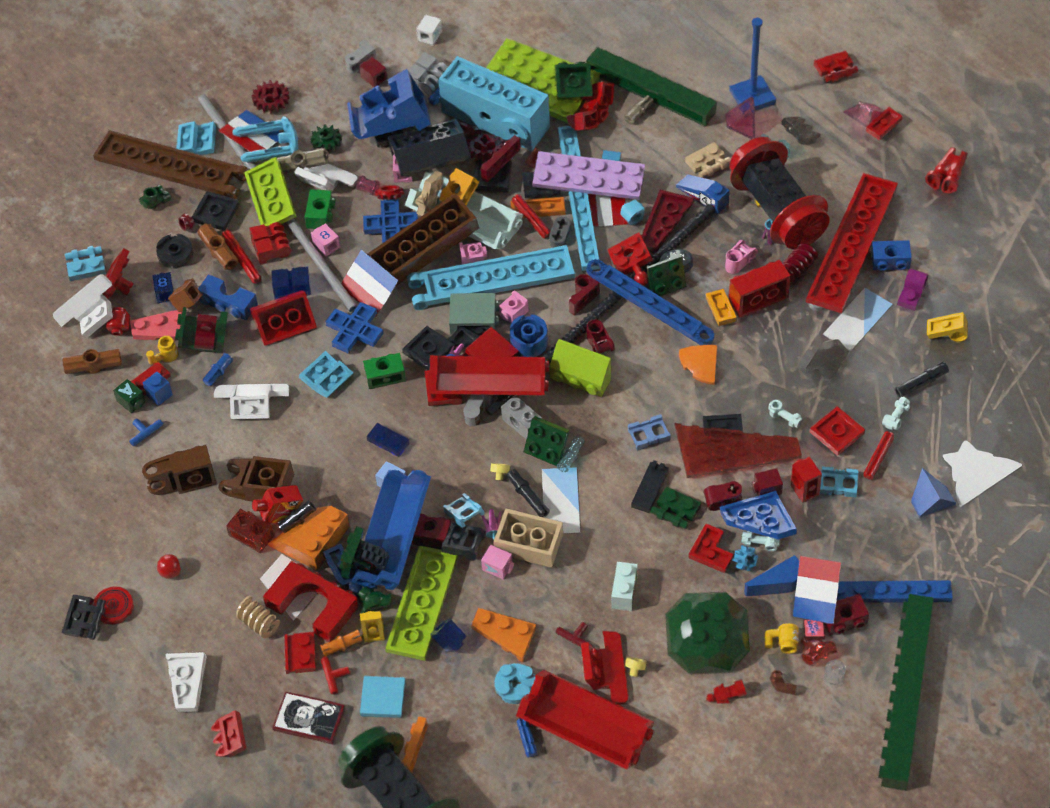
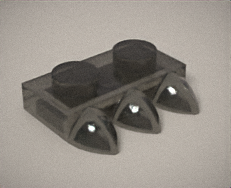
M783 118L780 124L802 145L815 144L816 140L821 136L820 133L811 131L813 126L803 124L805 122L804 118Z

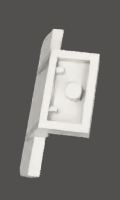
M330 164L311 167L310 169L297 167L295 175L300 181L322 190L333 191L339 182L354 187L357 183L356 175Z
M98 275L53 313L54 319L62 327L74 317L80 322L81 335L88 338L113 317L111 302L102 294L112 286V282L106 276Z
M219 385L214 391V398L230 397L231 419L270 418V397L289 396V385Z

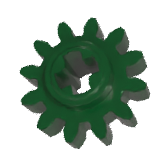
M324 124L323 128L317 126V132L312 131L310 140L311 144H313V149L325 148L327 153H329L330 149L336 151L335 146H341L342 135L339 128L334 130L333 125L328 128Z

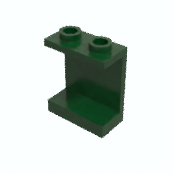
M183 307L182 314H178L177 325H180V329H176L175 340H178V348L223 353L228 312H220V319L216 321L214 348L212 351L194 348L198 317L186 316L187 307Z

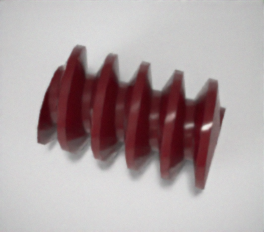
M805 243L799 244L782 263L791 275L790 282H796V279H799L801 274H804L806 269L818 258V253L812 246Z

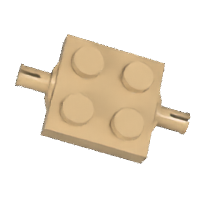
M436 171L425 180L422 193L416 199L417 201H415L418 205V215L423 216L432 210L434 206H437L439 201L438 191L443 186V173Z

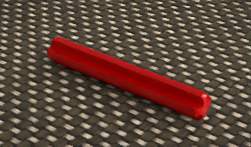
M230 230L223 231L222 237L252 283L257 284L261 282L260 274Z

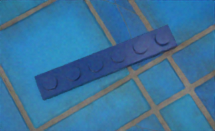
M951 580L839 581L836 599L838 601L860 594L864 603H900L908 601L909 594L933 597V602H952Z

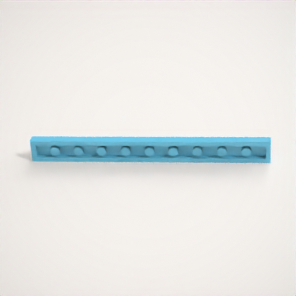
M570 126L558 127L561 153L564 155L581 156L576 130ZM568 191L581 269L586 271L589 261L599 259L588 194ZM592 266V267H591L592 270H594V269H600L599 266Z

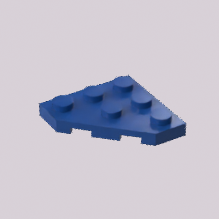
M776 491L720 507V513L728 526L778 540L797 534V528Z

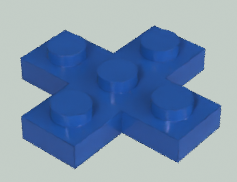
M399 199L381 200L380 215L363 216L364 234L382 233V243H384L416 221L418 214L417 212L400 213Z
M360 302L352 315H349L335 308L325 321L327 327L339 331L331 342L332 347L349 353L358 340L374 347L383 335V329L370 324L377 314V309Z

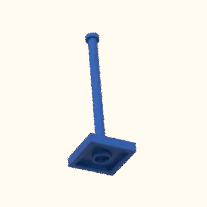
M761 18L752 19L753 39L750 79L729 86V91L744 115L776 104V98L762 75L757 76L760 27L763 24Z

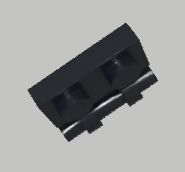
M534 172L522 173L525 198L538 199L537 197L544 196L552 198L554 195H561L560 190L533 187Z
M73 594L61 633L83 638L84 632L87 630L89 631L87 638L95 640L96 633H99L101 616H104L106 610L104 609L106 601L98 599L97 605L93 606V598ZM90 613H94L91 623H87Z

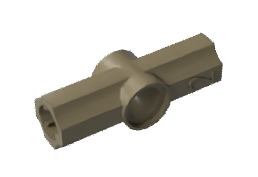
M325 148L308 152L297 150L292 155L277 158L283 173L296 171L297 167L310 169L311 167L326 165L329 162V156Z

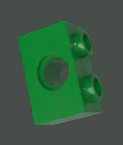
M310 189L305 212L307 229H316L324 224L329 227V223H332L333 212L331 211L335 209L336 200L332 197L331 190Z
M400 353L388 354L387 356L370 358L363 361L369 390L406 382Z

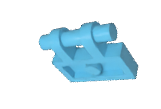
M90 246L88 249L79 251L75 249L71 250L72 252L65 253L66 261L73 259V262L66 263L70 281L106 274L103 256H95L102 253L101 246ZM81 257H90L88 259L79 260V258Z

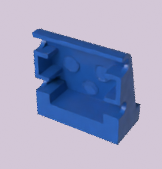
M408 69L388 79L389 86L391 87L389 91H382L378 85L360 95L361 107L355 108L351 102L347 103L351 131L356 138L365 139L411 126H416L418 131L431 124L425 96Z

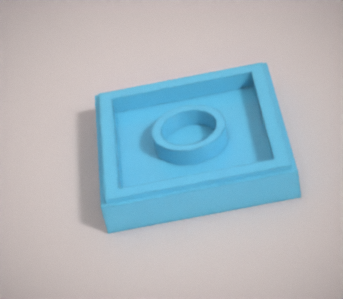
M364 676L360 716L402 718L405 678Z

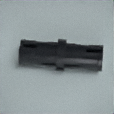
M308 500L297 510H292L288 517L278 523L281 531L286 533L295 525L303 523V519L316 511L315 505Z

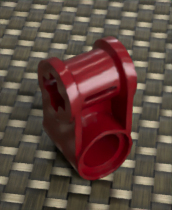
M596 319L587 323V340L593 352L601 354L609 350L611 352L615 351L613 340L607 333L603 323Z
M736 481L711 485L703 490L707 507L710 511L720 510L721 506L742 501V486Z

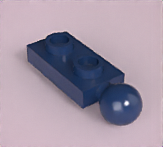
M342 544L324 551L323 556L341 588L348 585V591L353 592L357 597V594L363 587L352 582L355 569H352L349 579L341 577L342 569H339L344 550Z

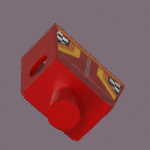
M297 485L269 488L262 499L253 500L252 509L253 511L260 512L264 522L278 524L288 517L292 510H297L300 507L303 498Z

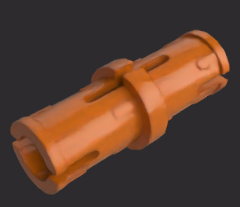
M358 629L342 637L339 635L337 639L320 645L324 656L327 657L340 650L345 651L347 647L362 642L361 636H358L360 635Z

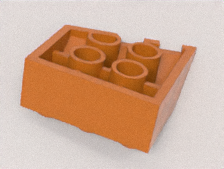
M333 506L316 508L315 512L303 519V523L295 525L286 533H281L270 541L268 546L318 571L325 561L323 552L336 546L350 527L348 514Z

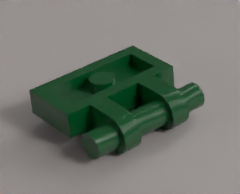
M666 486L657 500V505L661 508L653 506L650 513L656 515V518L660 520L665 519L671 522L677 528L680 526L687 529L689 522L684 519L692 521L701 507V502ZM671 511V512H673V513H675V514H677V515L675 516V515L670 514V513H668V512Z

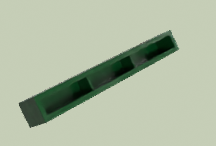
M597 47L586 59V63H590V69L600 73L601 79L642 98L649 95L653 99V103L704 127L716 114L717 101L701 95L666 77L653 73L651 70L616 56L607 50Z

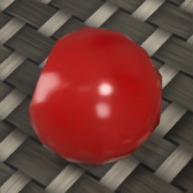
M165 554L158 560L157 571L163 578L173 579L180 574L181 568L177 556Z

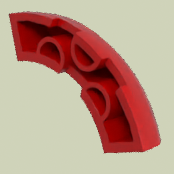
M602 81L592 84V99H585V103L578 113L566 116L571 128L575 130H591L597 128L600 123L606 120L609 115V105L613 103V83Z

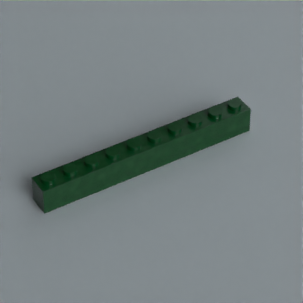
M909 594L908 601H903L902 613H906L905 619L901 618L899 631H903L902 637L898 636L897 648L900 649V655L896 654L894 666L898 667L897 673L893 672L891 685H895V691H890L889 703L893 705L892 709L887 711L886 721L890 722V726L885 728L883 740L887 741V747H882L881 759L885 760L884 766L880 765L878 778L882 779L881 787L907 791L933 597Z

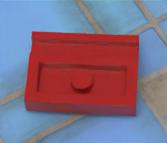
M314 632L294 633V635L284 634L286 674H289V672H316Z

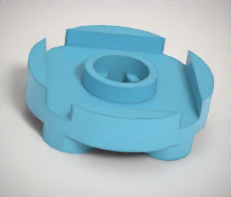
M516 663L501 666L494 682L496 693L507 703L520 704L522 697L530 693L535 676L529 666ZM513 680H518V682H521V684H517V687H513V685L510 682H512Z

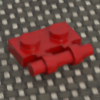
M846 50L814 60L815 68L821 77L824 76L826 83L830 81L836 82L839 78L845 76L848 78L858 73V67H853V61Z

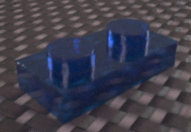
M376 423L366 436L367 441L398 457L409 445L408 438L379 423Z

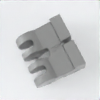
M424 52L416 61V64H413L408 71L419 88L424 93L431 95L435 88L439 87L438 79L448 66L436 61L435 57Z

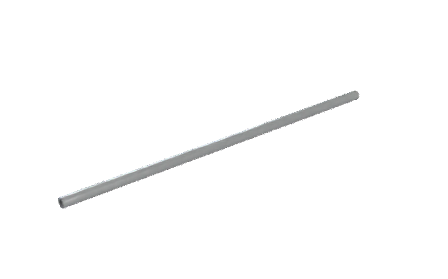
M206 95L199 96V102L217 127L221 129L225 126L226 123ZM224 135L241 159V155L246 153L245 149ZM243 162L249 170L256 167L254 162ZM293 218L286 223L347 309L350 312H354L357 305L296 220Z

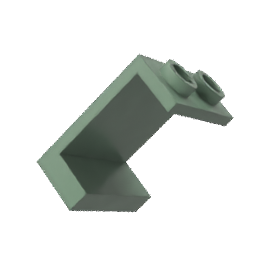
M450 293V335L458 329V326L491 325L493 329L499 327V315L496 316V312H499V300H496L495 293Z

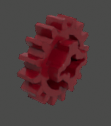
M269 80V83L263 81L262 86L257 84V89H253L251 97L254 107L257 106L258 111L262 109L263 113L269 111L272 114L273 110L279 112V108L285 109L284 104H289L288 99H290L288 87H285L284 83L279 85L278 80L275 83H272L271 80Z
M478 134V137L472 136V140H467V146L471 159L475 158V161L482 159V162H485L486 159L489 160L496 151L504 146V142L500 140V137L495 138V135Z

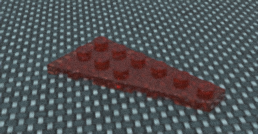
M681 423L674 424L686 478L789 461L802 457L797 437L767 436L756 432L751 434L743 433V431L714 427L710 429L701 428L698 425L685 426L681 425Z

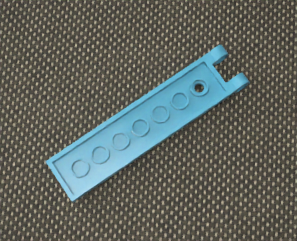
M567 245L420 273L414 272L407 276L408 286L412 289H417L425 284L427 294H417L412 298L414 309L424 310L429 305L450 302V293H498L575 278V272Z

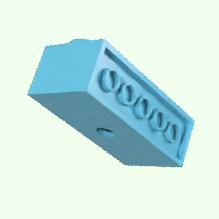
M458 56L438 79L441 110L444 114L504 140H510L516 135L520 138L521 147L533 151L550 128L548 94Z

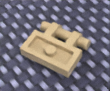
M715 142L685 157V163L694 173L699 172L698 174L701 178L710 177L719 169L727 168L731 160L730 157L725 158V153Z

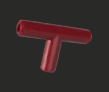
M581 622L573 634L562 627H558L555 632L557 635L581 647L582 643L587 642L580 637L586 631L588 625L585 622Z

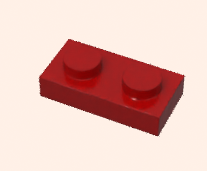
M888 107L866 126V132L881 140L902 121L903 116Z
M156 362L131 381L143 392L144 396L146 392L142 382L155 372H159L166 380L171 377L170 372L159 362Z

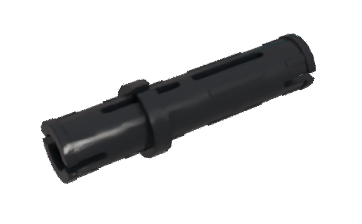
M943 361L932 368L925 369L923 373L905 383L894 388L896 395L903 397L929 382H935L936 378L949 372L947 364Z
M513 469V472L510 470L506 478L514 485L515 491L524 497L539 517H546L550 509L547 508L531 489L530 483L524 480L516 469Z

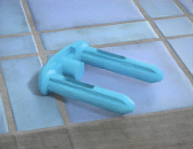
M283 116L281 120L235 128L233 135L239 137L284 130L283 133H278L279 143L289 142L288 146L246 152L241 155V160L249 163L292 155V153L298 150V137L291 121Z

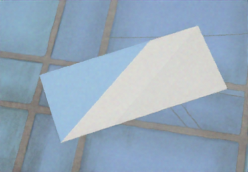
M864 288L823 335L851 351L891 307L892 303Z
M577 467L542 469L543 503L550 509L549 514L544 518L563 522V533H580Z

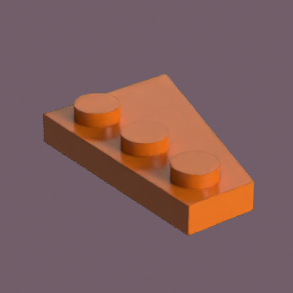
M478 608L472 622V629L488 640L494 641L503 650L512 653L518 660L523 662L534 635L536 624Z

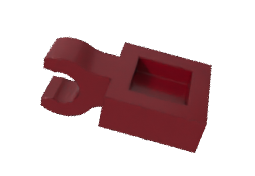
M460 123L465 137L472 138V136L481 135V129L467 123Z

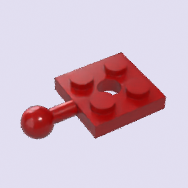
M639 232L607 249L618 271L625 275L634 271V281L642 286L648 283V274L642 271L640 267L652 261L653 258Z

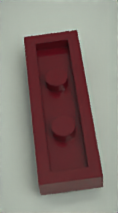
M514 135L510 140H507L502 148L496 151L487 162L482 164L481 178L483 181L488 182L521 150L520 138Z

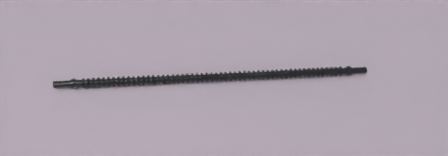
M707 204L703 211H699V214H696V217H693L679 232L675 233L672 239H669L665 245H662L658 252L651 255L653 260L641 266V270L647 273V266L660 262L663 254L677 248V245H680L684 239H687L694 232V229L701 226V223H704L710 214L715 213L714 206ZM634 272L630 275V278L633 280L635 276ZM612 291V294H609L605 300H602L598 307L591 310V314H587V317H584L580 324L577 323L576 327L569 331V334L566 333L562 340L574 343V339L577 340L578 336L585 333L589 321L599 320L600 316H603V313L610 310V306H614V303H617L622 296ZM556 344L554 347H551V351L548 350L547 354L543 355L545 361L551 363ZM499 395L498 400L486 410L489 415L494 414L514 395Z

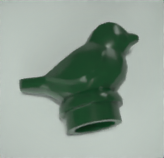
M365 586L357 594L359 602L363 604L361 613H367L381 607H388L392 603V594L385 595L380 591H374L369 586Z

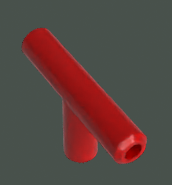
M323 657L321 663L330 693L335 695L338 693L335 678L349 675L350 670L347 666L332 671L329 658Z

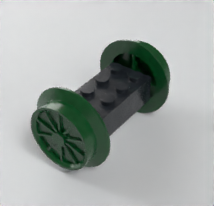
M382 726L372 727L355 737L344 748L338 759V766L343 771L341 775L342 785L348 789L365 785L383 808H459V802L455 798H445L436 802L398 757L404 746V737L398 732H388Z

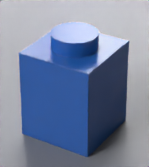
M155 372L142 382L146 395L158 406L173 395L169 381L159 372Z

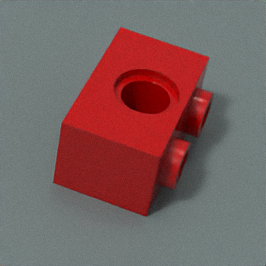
M810 456L797 460L792 464L790 486L802 503L820 495L822 473Z

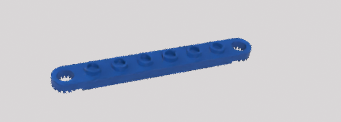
M592 259L587 264V274L699 345L712 344L714 331L703 325L699 320L612 266H608L602 260ZM599 266L601 270L595 272L591 267ZM706 333L710 338L704 340L700 338V334Z

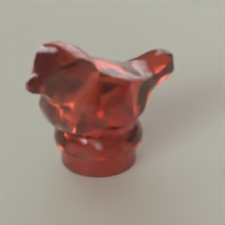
M801 639V643L806 647L801 654V658L810 666H814L820 660L828 658L830 654L838 652L833 641L824 642L821 640Z

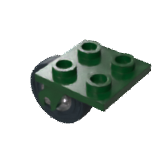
M682 249L671 250L661 256L660 262L647 266L650 291L658 296H663L687 287L685 273L693 267L692 254Z

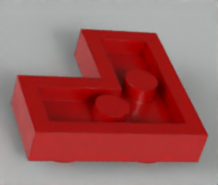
M705 524L689 552L688 558L725 573L734 554L717 547L724 535V531Z

